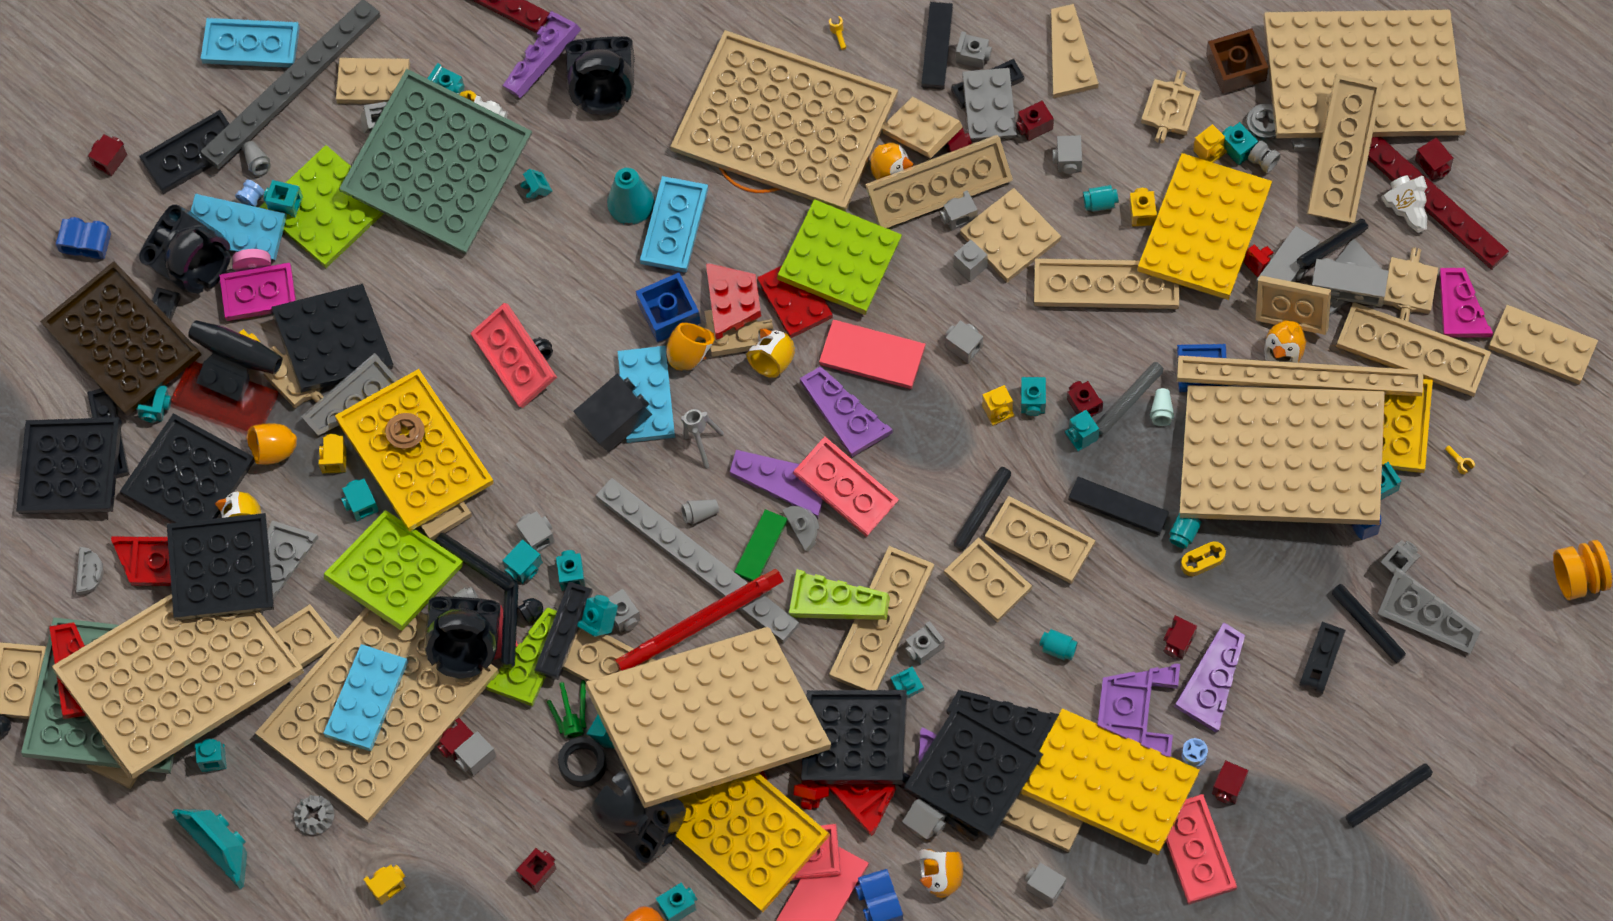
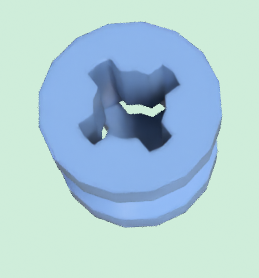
M246 180L243 184L244 188L238 191L235 197L242 204L256 207L257 200L264 196L265 191L257 183Z
M1197 738L1186 741L1183 745L1182 761L1195 768L1201 767L1206 762L1208 753L1205 742Z

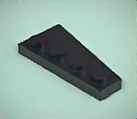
M963 690L957 691L947 709V714L950 715L957 704L1040 751L1059 716L1056 713H1045L1038 711L1036 708H1025L1013 705L1012 702H1001L990 699L987 696Z

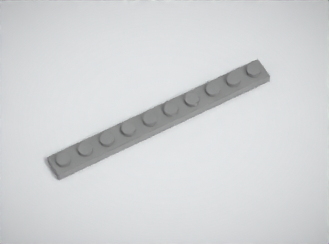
M613 478L596 494L597 500L721 596L725 597L748 583ZM764 595L738 608L762 628L769 627L774 637L783 644L799 627L797 620Z

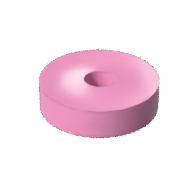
M260 249L241 250L232 256V266L237 272L271 266V256L268 252Z

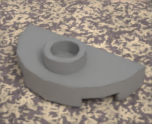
M790 506L784 509L783 512L804 550L810 551L816 544L815 539L817 529H819L816 516L811 510L801 506Z
M85 547L79 548L77 595L87 594L96 589L102 581L104 574L103 563L98 555Z

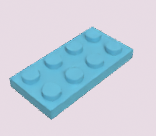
M207 18L201 61L204 64L290 68L295 63L299 23Z
M662 176L640 258L641 264L687 273L708 193L707 184Z
M195 194L191 212L219 231L230 243V251L239 252L245 249H260L268 252L271 260H276L287 214Z
M666 346L618 351L620 376L623 379L628 377L637 387L634 392L637 396L641 393L650 404L647 408L653 414L626 437L627 443L675 438Z
M361 644L325 728L324 736L372 751L407 667L408 660Z

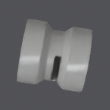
M1261 140L1251 150L1248 160L1253 164H1259L1263 171L1269 173L1278 163L1281 154L1276 150H1270L1268 145Z

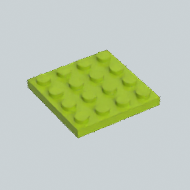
M327 145L286 182L299 186L303 198L296 217L287 214L283 229L285 234L325 268L330 266L384 214L340 192L339 188L350 171L351 166ZM264 202L259 208L268 209L266 202Z
M814 199L778 273L777 280L866 315L900 243L902 234Z
M385 510L324 573V580L402 631L428 604V601L463 567V560L417 530L413 529L409 532L402 520Z

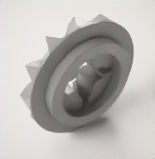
M1271 104L1257 105L1250 110L1247 116L1248 129L1253 132L1254 136H1260L1263 140L1276 136L1273 105ZM1265 115H1268L1267 119L1270 123L1264 128L1262 121Z
M310 795L308 798L300 800L298 806L295 807L293 818L297 827L302 832L309 835H317L325 832L331 826L334 820V809L330 801L321 795ZM308 808L314 811L320 810L317 813L320 821L313 817L307 819L310 816Z

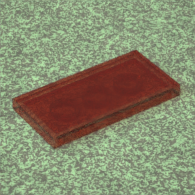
M194 361L186 368L171 398L173 405L248 432L251 426L265 424L279 393L274 389L249 381L243 400L236 401L197 384L196 382L203 364Z

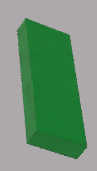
M766 509L764 510L734 571L738 576L751 582L762 575L788 522L786 517Z

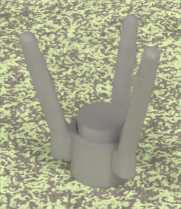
M692 409L681 417L684 439H688L689 432L694 434L704 467L709 468L700 434L704 431L706 422L719 435L722 436L724 432L709 418L707 412L702 413L700 410Z

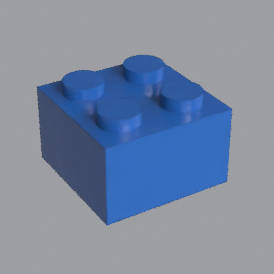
M679 272L635 291L637 303L657 342L669 338L674 329L681 323L701 324L699 310Z

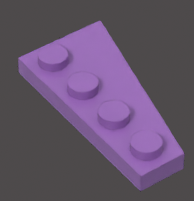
M551 11L547 17L549 22L545 27H540L537 32L538 39L534 45L527 47L525 59L516 64L503 84L504 88L519 98L527 93L534 82L544 74L550 64L560 56L566 44L573 41L581 31V28L576 23Z
M818 367L800 378V383L851 457L893 433L892 428L881 422L878 416L865 408L853 394L850 395L822 367Z
M736 450L730 469L731 476L757 489L760 488L768 492L769 495L790 503L791 506H801L811 510L816 518H819L824 500L792 474L799 464Z
M1223 623L1174 705L1175 708L1216 733L1221 725V718L1226 707L1229 689L1232 685L1234 671L1245 638L1244 634L1226 623Z

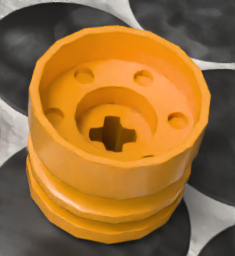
M1598 540L1589 541L1588 545L1580 543L1578 553L1573 546L1554 550L1553 565L1556 579L1563 596L1567 600L1586 596L1587 587L1593 594L1599 593V590L1607 591L1611 589L1612 574L1609 560L1602 544Z

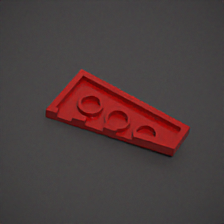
M74 622L49 626L55 664L85 646ZM57 676L63 719L86 716Z

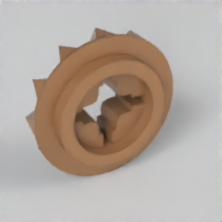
M401 413L389 420L385 433L387 440L394 448L398 447L405 450L410 447L415 448L419 442H422L425 429L419 417L411 413ZM401 425L406 430H410V438L406 437L404 434L400 435L402 433Z

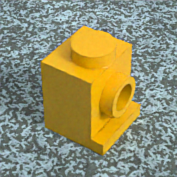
M1212 124L1195 137L1193 151L1201 159L1214 163L1227 153V150L1224 148L1225 136Z
M1137 188L1133 193H1130L1129 199L1132 227L1154 225L1157 217L1154 191H1148L1147 188Z
M1005 385L982 394V407L992 426L1015 417L1013 413V400Z
M336 434L326 435L323 437V446L319 447V467L322 474L346 472V443L343 436Z
M397 864L394 867L389 865L387 868L382 867L378 869L371 880L368 876L363 879L368 889L381 905L406 887L403 878L406 876Z

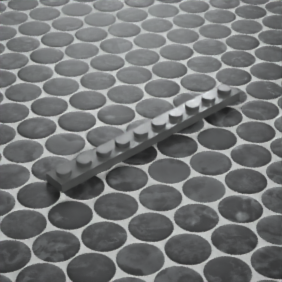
M361 0L200 151L201 156L219 170L246 142L255 136L380 17V11L366 0Z

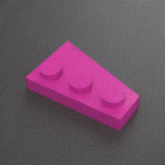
M1440 268L1443 335L1452 338L1492 337L1493 332L1484 317L1485 313L1477 301L1475 290L1465 268Z

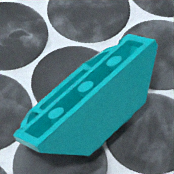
M173 810L171 813L176 821L241 890L245 883L247 851L243 846L246 841L237 831L232 833L227 828L230 824L220 813L216 816L211 810Z

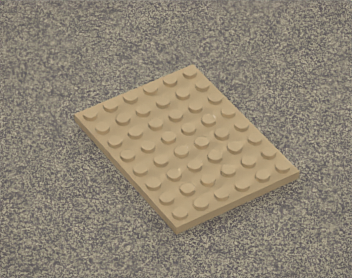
M1450 10L1264 12L1263 20L1276 138H1322L1335 74L1383 84L1372 137L1465 135L1466 126Z
M725 30L670 146L671 151L813 201L815 199L846 212L881 134L882 127L898 96V90Z
M1188 385L1180 518L1380 525L1385 391Z
M172 594L52 666L55 674L133 779L304 673L303 667L259 611L175 621Z
M365 608L255 733L258 738L368 823L371 822L440 742L442 734L448 728L453 727L456 723L455 720L465 713L484 691L489 682L499 673L498 669L492 664L487 669L482 667V672L472 678L457 679L440 673L436 669V664L432 666L426 657L424 639L427 615L421 611L401 631L368 608ZM361 644L408 660L407 667L372 751L327 738L323 734Z
M769 627L586 682L585 688L644 808L830 750L831 743Z

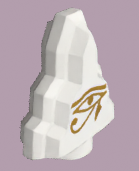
M1408 175L1390 183L1392 189L1381 196L1386 207H1392L1396 215L1403 216L1407 224L1417 233L1427 230V214L1424 210L1427 201L1424 191L1427 185L1424 176L1410 180Z

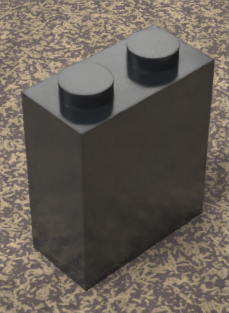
M618 373L573 411L599 445L607 452L611 451L653 415L647 408L650 404L641 393L637 396L634 392L637 387L628 377L623 379Z

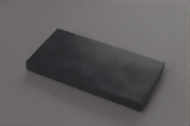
M221 110L139 156L163 195L213 166L201 156L200 151L229 125Z

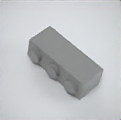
M1295 226L1260 276L1291 282L1301 281L1308 269L1300 268L1296 262L1297 258L1317 246L1320 240ZM1260 276L1256 280L1255 291H1257L1258 289V280Z
M1328 258L1316 259L1312 286L1331 289L1332 299L1382 307L1389 271L1376 266L1363 267L1352 262L1339 263Z

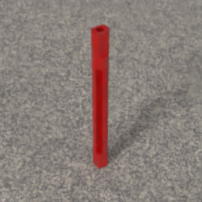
M775 568L640 644L637 648L615 660L619 670L630 669L644 661H648L784 582L780 572Z

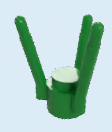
M584 680L581 681L580 718H578L577 714L571 713L565 685L563 682H560L559 685L566 712L563 721L552 701L548 700L547 704L558 725L559 733L564 734L565 738L579 737L584 734L583 729L587 728L585 721L586 682Z

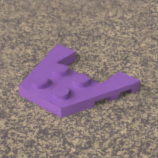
M1172 664L1170 667L1160 669L1159 667L1151 668L1149 671L1139 673L1130 672L1104 677L1097 726L1125 739L1130 738L1141 743V746L1148 749H1155L1161 752V755L1171 757L1173 735L1147 732L1151 686L1178 689L1180 664Z

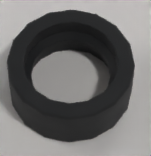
M577 737L569 740L563 745L558 755L560 773L565 781L573 786L581 788L592 786L600 781L605 774L607 763L604 750L598 742L591 738ZM579 749H589L597 758L596 768L588 775L579 776L573 774L567 764L571 753Z

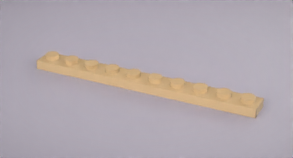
M1178 356L1177 382L1292 389L1385 391V394L1422 396L1423 370Z

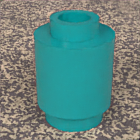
M1111 185L1088 188V191L1083 192L1086 211L1092 210V212L1113 209L1115 208V203H1119L1117 189H1112Z
M1179 513L1169 533V541L1177 547L1187 549L1188 545L1192 544L1202 524L1198 518H1180Z
M1050 629L1049 633H1043L1039 646L1043 647V653L1061 660H1072L1078 642L1074 641L1071 636Z

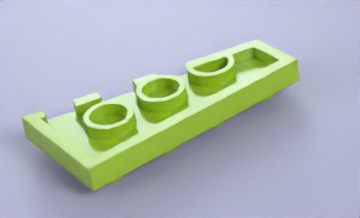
M797 569L789 614L793 618L887 620L890 596L882 591L863 586L855 587L848 585L844 581L838 580L836 582L826 579L825 576L817 574L814 576Z
M546 608L529 630V634L524 641L516 647L515 666L512 669L501 667L497 676L486 686L488 691L533 707L546 676L536 674L534 670L556 616V610Z

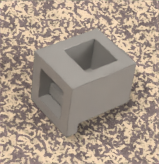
M961 32L956 50V63L983 68L985 60L989 61L992 53L989 39L966 35V32Z
M387 102L363 106L364 111L360 118L364 134L371 133Z
M967 190L963 192V197L949 200L944 205V210L939 211L942 222L944 224L948 223L951 231L975 219L978 216V209Z
M929 621L923 628L906 639L905 651L913 661L916 659L922 665L945 648V639ZM924 639L927 641L925 645L919 644Z

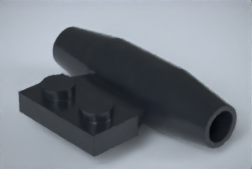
M195 320L189 329L188 337L213 353L204 361L196 383L236 401L243 400L250 380L248 368L275 375L282 365L283 358L262 343L226 327Z

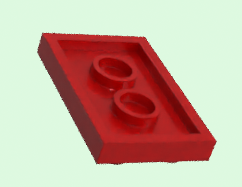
M782 266L757 277L758 284L790 339L833 318V314L822 297L777 280Z

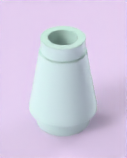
M1164 388L1156 390L1150 413L1152 422L1157 426H1167L1171 424L1174 418L1170 391Z

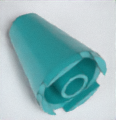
M622 168L616 173L607 198L608 211L619 223H632V225L641 223L651 215L654 206L653 193L634 169Z

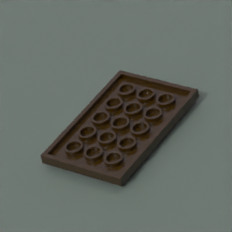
M115 261L40 321L127 417L137 409L138 405L144 404L155 395L156 389L167 385L202 356L193 343Z

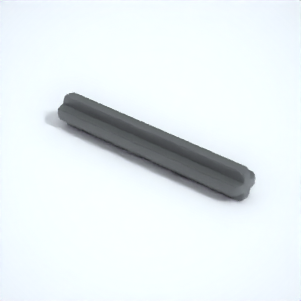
M1153 362L1096 423L1099 427L1100 436H1104L1163 373L1164 368L1158 362Z

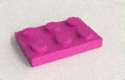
M290 263L220 274L226 321L271 314V307L296 301L292 266Z

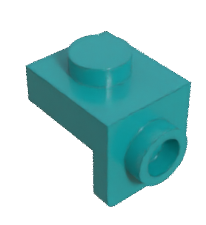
M160 386L156 389L152 407L138 405L137 412L139 418L149 423L163 421L165 410L170 409L172 396L168 395L167 386Z

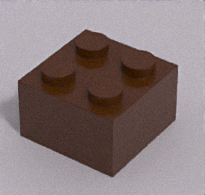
M1252 28L1208 41L1206 56L1222 94L1266 81L1268 65Z

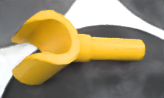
M838 16L839 24H833L830 18V31L836 34L841 50H845L846 45L842 33L844 29L843 19Z
M1450 445L1445 448L1458 463L1457 469L1460 474L1468 472L1463 467V464H1467L1471 469L1474 468L1475 463L1471 458L1463 459Z

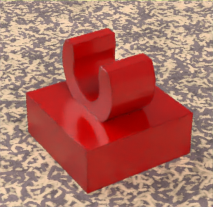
M1254 244L1247 249L1243 262L1259 277L1271 261L1269 256L1273 255L1274 252L1268 246L1260 250Z
M797 784L794 785V795L803 797L801 808L811 810L812 807L819 808L820 799L829 796V786Z

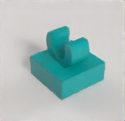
M528 169L523 174L526 180L521 183L520 187L523 189L531 188L530 192L525 195L526 198L534 199L538 194L546 197L552 192L542 172Z
M913 666L890 677L895 690H907V699L924 691V686Z

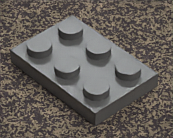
M1009 68L963 71L962 80L967 127L971 141H982L998 135L1000 139L1016 138Z

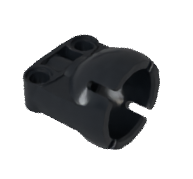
M610 36L573 40L566 44V89L572 102L577 107L582 103V109L590 114L606 115L620 110L625 102L629 101L634 90L635 56L632 39L627 36Z
M173 204L165 210L147 237L139 253V260L142 264L150 267L181 290L199 294L204 292V288L209 289L216 285L220 280V274H225L231 258L228 251L230 250V243L219 231L195 216L191 211Z
M432 597L428 601L424 639L426 657L431 665L436 664V669L440 673L457 679L472 678L482 672V667L487 669L493 662L497 651L500 604L494 600L480 598Z
M624 768L612 778V781L623 791V795L619 796L609 786H605L593 802L591 813L601 827L613 832L635 852L636 857L641 862L649 863L664 854L670 847L683 823L686 809L684 804L676 798L644 808Z

